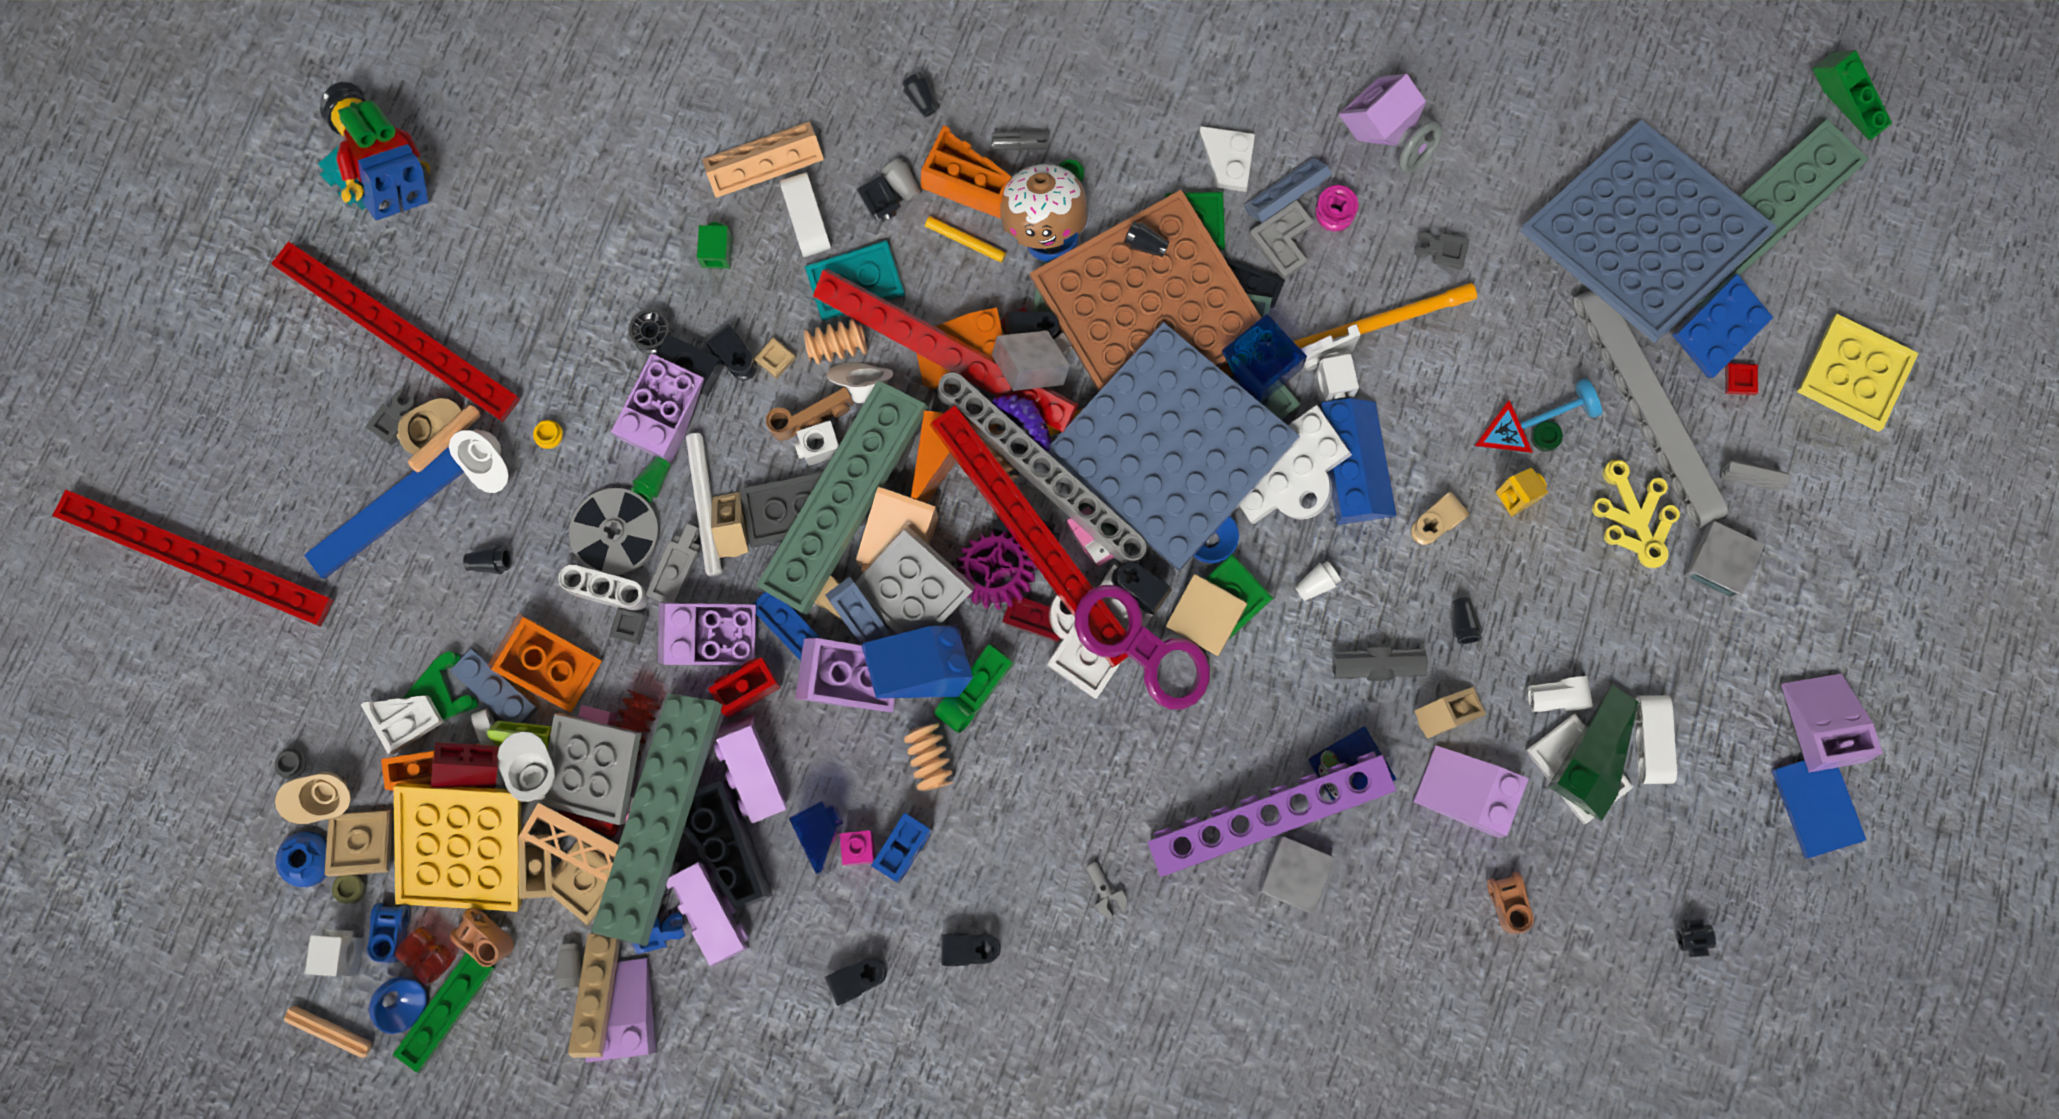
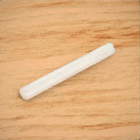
M693 433L686 436L705 572L708 576H717L722 574L723 570L721 558L718 556L711 530L712 495L704 441L700 433Z

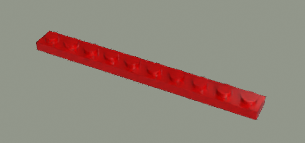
M288 241L271 262L272 266L501 422L506 420L521 400L517 395Z
M829 269L822 271L813 297L941 367L961 375L965 380L996 397L1017 395L1019 398L1024 397L1034 401L1044 423L1061 432H1064L1070 424L1079 404L1047 387L1013 391L992 357Z
M953 406L930 423L931 428L1075 617V611L1080 600L1093 587L956 406ZM1098 600L1092 606L1088 615L1090 632L1098 642L1104 645L1115 644L1125 636L1126 631L1103 600ZM1124 653L1116 657L1105 658L1113 668L1126 659L1128 655Z
M66 489L52 514L53 517L319 627L322 626L334 601L324 595Z

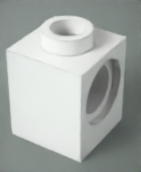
M831 421L796 431L799 441L794 442L799 459L805 458L809 466L831 459L839 447ZM822 439L824 444L820 449L812 450L809 448L813 440Z

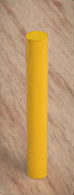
M931 216L925 222V227L1000 263H1003L1006 257V252Z

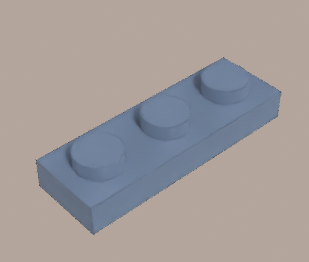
M1315 158L1310 159L1244 204L1247 214L1260 222L1269 219L1288 204L1298 200L1301 195L1310 189L1321 185L1323 180L1332 175L1328 165Z
M850 577L825 594L861 646L865 642L892 636Z
M470 648L450 671L504 721L526 723L539 708L506 678L492 671L487 665L488 662Z

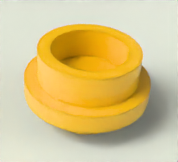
M544 420L534 428L533 438L541 448L553 449L561 443L563 430L557 422Z

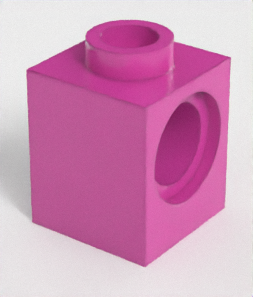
M873 831L840 833L842 865L853 866L873 863L876 858Z

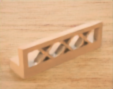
M810 121L702 159L716 198L824 160Z
M540 803L535 807L519 837L605 882H607L609 876L601 871L606 869L611 871L613 863L611 864L610 858H615L619 846ZM538 819L550 826L553 836L538 839L530 835L529 832ZM555 829H557V830H559V831H561V832H563V833L556 834V833H555ZM570 836L578 840L580 850L566 854L560 850L557 839ZM554 840L556 848L545 842ZM582 843L589 846V848L584 849ZM597 850L605 854L608 865L596 869L589 866L585 853ZM582 854L584 863L574 858V856Z

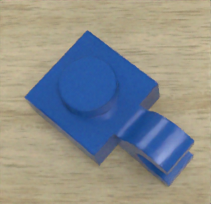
M673 914L661 924L659 919L656 918L648 945L643 946L632 943L636 954L667 947V940H677L685 937V931L682 927L685 921L682 914Z

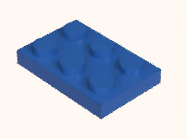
M1734 274L1672 336L1706 377L1714 378L1773 319V316L1738 274Z

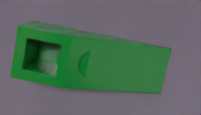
M1856 50L1833 52L1812 68L1824 93L1868 140H1872L1892 124Z

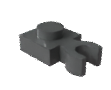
M1423 232L1419 234L1418 241L1425 242L1428 247H1417L1414 253L1416 256L1427 257L1434 255L1433 264L1459 270L1463 269L1470 239L1441 233L1439 239L1435 240L1429 233Z
M401 390L394 393L391 407L389 408L382 404L365 427L392 446L398 439L396 434L398 433V423L401 417L418 405V402L413 398L407 404L401 405V401L406 395Z

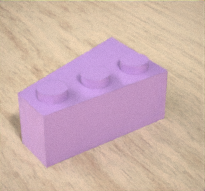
M753 714L720 727L716 738L717 743L713 744L719 761L725 760L729 771L725 772L731 789L737 788L741 799L737 800L743 817L749 816L751 823L786 810L787 806L775 770L771 767L766 755L765 744L763 740H760L754 724L756 721Z
M696 863L669 877L666 886L668 889L673 887L680 902L678 908L682 915L686 914L693 929L692 934L709 965L716 966L748 949L746 941L749 940V936L742 923L737 925L732 915L736 910L727 896H723L709 866Z

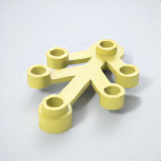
M1611 460L1603 468V478L1607 483L1616 485L1628 513L1613 507L1611 501L1606 498H1600L1592 505V512L1597 517H1606L1636 530L1639 540L1624 535L1623 529L1617 525L1610 526L1605 530L1604 540L1610 545L1617 544L1637 553L1639 561L1645 567L1658 568L1668 559V549L1664 542L1671 525L1680 517L1677 507L1673 505L1664 507L1659 512L1660 522L1652 536L1648 524L1659 498L1668 489L1667 482L1662 478H1655L1647 485L1648 493L1640 509L1627 479L1630 473L1629 466L1623 460ZM1619 466L1622 469V475L1615 474L1613 467ZM1653 483L1661 486V492H1656L1653 489ZM1598 503L1606 506V512L1598 510ZM1668 510L1673 513V520L1666 518L1665 511ZM1612 530L1617 532L1618 540H1613L1609 532ZM1650 548L1657 550L1658 556L1656 558L1650 555Z

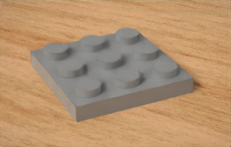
M908 526L903 529L854 582L878 617L897 634L928 626H939L975 588L971 582Z
M554 714L548 754L554 767L555 778L551 789L545 794L544 799H539V803L547 807L617 825L625 824L641 733L566 714Z

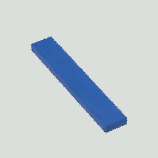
M449 446L422 471L410 473L304 554L321 578L326 579L464 473L463 469L451 456Z

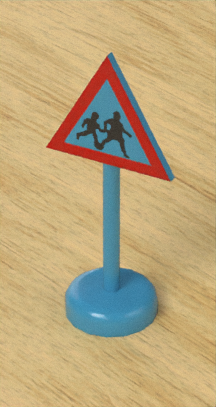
M1587 377L1576 382L1575 389L1578 399L1521 423L1510 400H1508L1474 447L1533 454L1523 431L1524 429L1578 406H1582L1589 417L1601 416L1603 412L1600 400Z

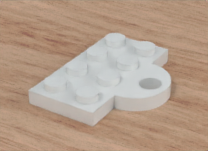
M1317 405L1288 425L1300 435L1299 440L1239 505L1252 524L1257 523L1276 508L1291 518L1309 519L1321 513L1328 505L1332 495V482L1327 472L1352 454ZM1308 493H1314L1317 497L1315 506L1310 509L1304 508L1302 505L1303 497Z
M1113 565L1099 586L1113 585L1111 575L1117 566ZM1124 573L1127 576L1125 582H1131L1130 575ZM1056 595L1050 606L1049 619L1054 632L1062 641L1046 665L1094 699H1097L1120 663L1112 668L1105 657L1089 652L1079 641L1074 627L1075 617L1072 614H1064L1060 610L1061 599ZM1112 597L1102 598L1103 602L1127 632L1129 616L1124 605ZM1140 608L1142 612V626L1145 627L1152 615Z

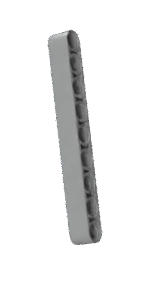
M1591 290L1574 297L1573 305L1577 315L1690 521L1695 527L1701 528L1726 516L1728 509L1720 491L1623 316Z
M951 372L942 376L939 381L938 396L948 409L956 406L977 435L1118 561L1126 564L1128 562L1138 563L1146 552V543L1142 536L961 375ZM953 384L958 386L960 391L955 395H949L944 391V388L947 385ZM970 404H977L981 407L982 412L977 415H971L967 412L966 407ZM992 424H999L1004 428V432L1000 435H994L989 431L988 427ZM1017 443L1022 444L1027 452L1023 455H1016L1010 447ZM1042 463L1048 467L1049 472L1046 475H1038L1033 470V466ZM1065 483L1071 488V493L1069 495H1061L1056 491L1055 486ZM1082 503H1088L1092 506L1094 513L1088 516L1080 513L1078 506ZM1104 523L1112 524L1116 529V534L1112 536L1105 535L1101 531V525ZM1127 543L1136 545L1139 551L1138 555L1129 556L1126 554L1123 548L1124 545Z

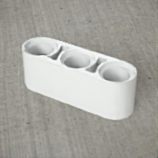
M807 172L780 180L781 189L803 257L830 250L829 240Z
M578 565L565 566L559 573L558 581L560 586L574 596L635 612L645 608L648 603L647 591L633 580ZM581 574V582L575 587H570L571 577ZM609 582L610 589L608 592L598 595L599 585ZM638 590L637 599L634 602L627 603L626 595L628 592Z
M1637 695L1635 698L1638 701L1635 716L1639 780L1641 784H1674L1677 779V761L1671 697L1669 695Z

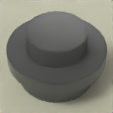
M296 749L282 751L275 760L277 774L285 779L298 778L306 769V758L302 752Z

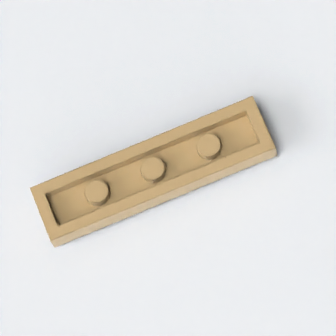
M595 933L587 935L568 1054L572 1058L603 1057L621 940Z

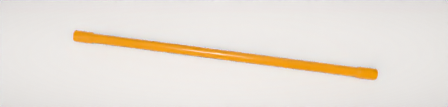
M1468 283L1433 297L1270 348L1264 353V362L1268 365L1293 357L1297 350L1314 344L1330 335L1333 339L1347 335V328L1356 324L1360 335L1446 307H1454L1476 300V288L1473 283ZM1229 361L1218 368L1231 377L1249 371L1253 366L1247 365L1242 371H1234ZM1084 408L1075 411L1071 422ZM1047 424L1050 436L1060 432Z

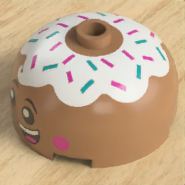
M1037 164L1026 167L1014 174L1004 188L1002 202L1000 203L1002 226L1005 232L1008 231L1018 240L1019 244L1026 247L1045 249L1063 245V240L1071 237L1076 232L1080 234L1087 223L1088 208L1084 187L1073 173L1060 166Z

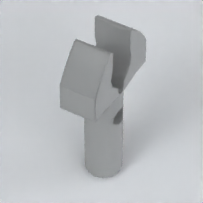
M1096 862L1089 863L1086 866V870L1100 894L1099 903L1095 904L1099 914L1113 919L1112 914L1107 909V897L1115 900L1121 912L1124 913L1126 897L1123 891L1116 892L1111 890Z

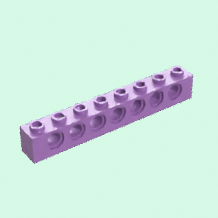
M1375 752L1358 757L1359 764L1347 768L1346 764L1342 763L1328 768L1329 775L1317 779L1316 774H1312L1299 779L1300 785L1289 790L1285 784L1269 790L1270 797L1259 800L1258 796L1255 795L1240 801L1241 807L1232 811L1229 810L1228 806L1212 811L1211 815L1213 818L1201 822L1200 818L1196 817L1182 822L1183 829L1172 832L1169 827L1153 833L1155 839L1148 841V845L1160 877L1396 792L1397 790L1383 755L1376 757ZM1356 772H1362L1368 778V784L1362 790H1355L1350 785V778ZM1326 783H1333L1338 788V796L1333 801H1326L1321 796V788ZM1301 793L1308 798V807L1303 812H1297L1292 807L1291 801L1296 794ZM1269 804L1275 805L1279 810V817L1273 823L1265 821L1262 815L1264 807ZM1239 815L1246 816L1250 822L1248 831L1243 834L1237 832L1233 826L1235 818ZM1209 826H1215L1220 831V839L1215 844H1211L1205 839V831ZM1182 836L1187 837L1191 842V850L1186 855L1179 853L1176 849V842Z

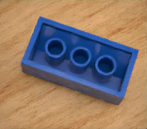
M1354 398L1321 402L1319 408L1352 454L1328 472L1332 482V500L1337 525L1396 517L1376 402Z

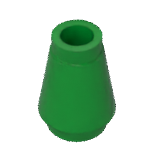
M656 456L632 481L634 484L631 488L632 492L637 493L648 502H651L654 497L657 498L671 465L663 458Z

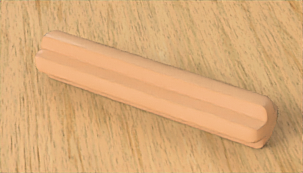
M472 405L467 406L408 460L410 467L416 472L422 471L449 446L450 439L455 433L467 430L480 418V412Z
M291 1006L284 1016L285 1022L359 1057H366L373 1046L370 1040L297 1006Z

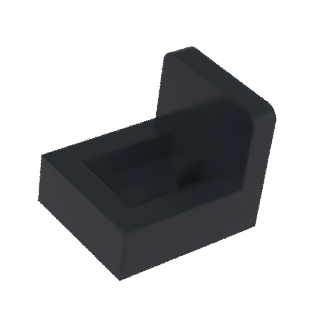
M879 175L856 188L873 220L881 219L882 222H885L897 215L895 210L901 207V205L894 198L883 175Z

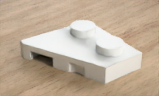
M1200 126L1199 137L1205 146L1206 156L1209 165L1213 169V176L1217 187L1246 192L1255 134Z
M1357 324L1347 328V335L1335 339L1330 335L1314 344L1297 350L1293 359L1297 370L1306 368V370L1318 368L1321 359H1324V356L1330 353L1341 352L1342 355L1352 353L1360 337Z
M430 696L389 699L388 701L364 702L361 704L387 753L392 755L444 722Z

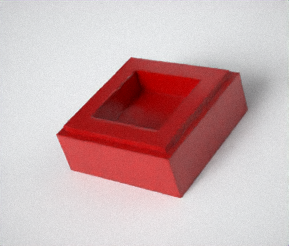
M1728 363L1725 366V394L1755 396L1758 393V364Z

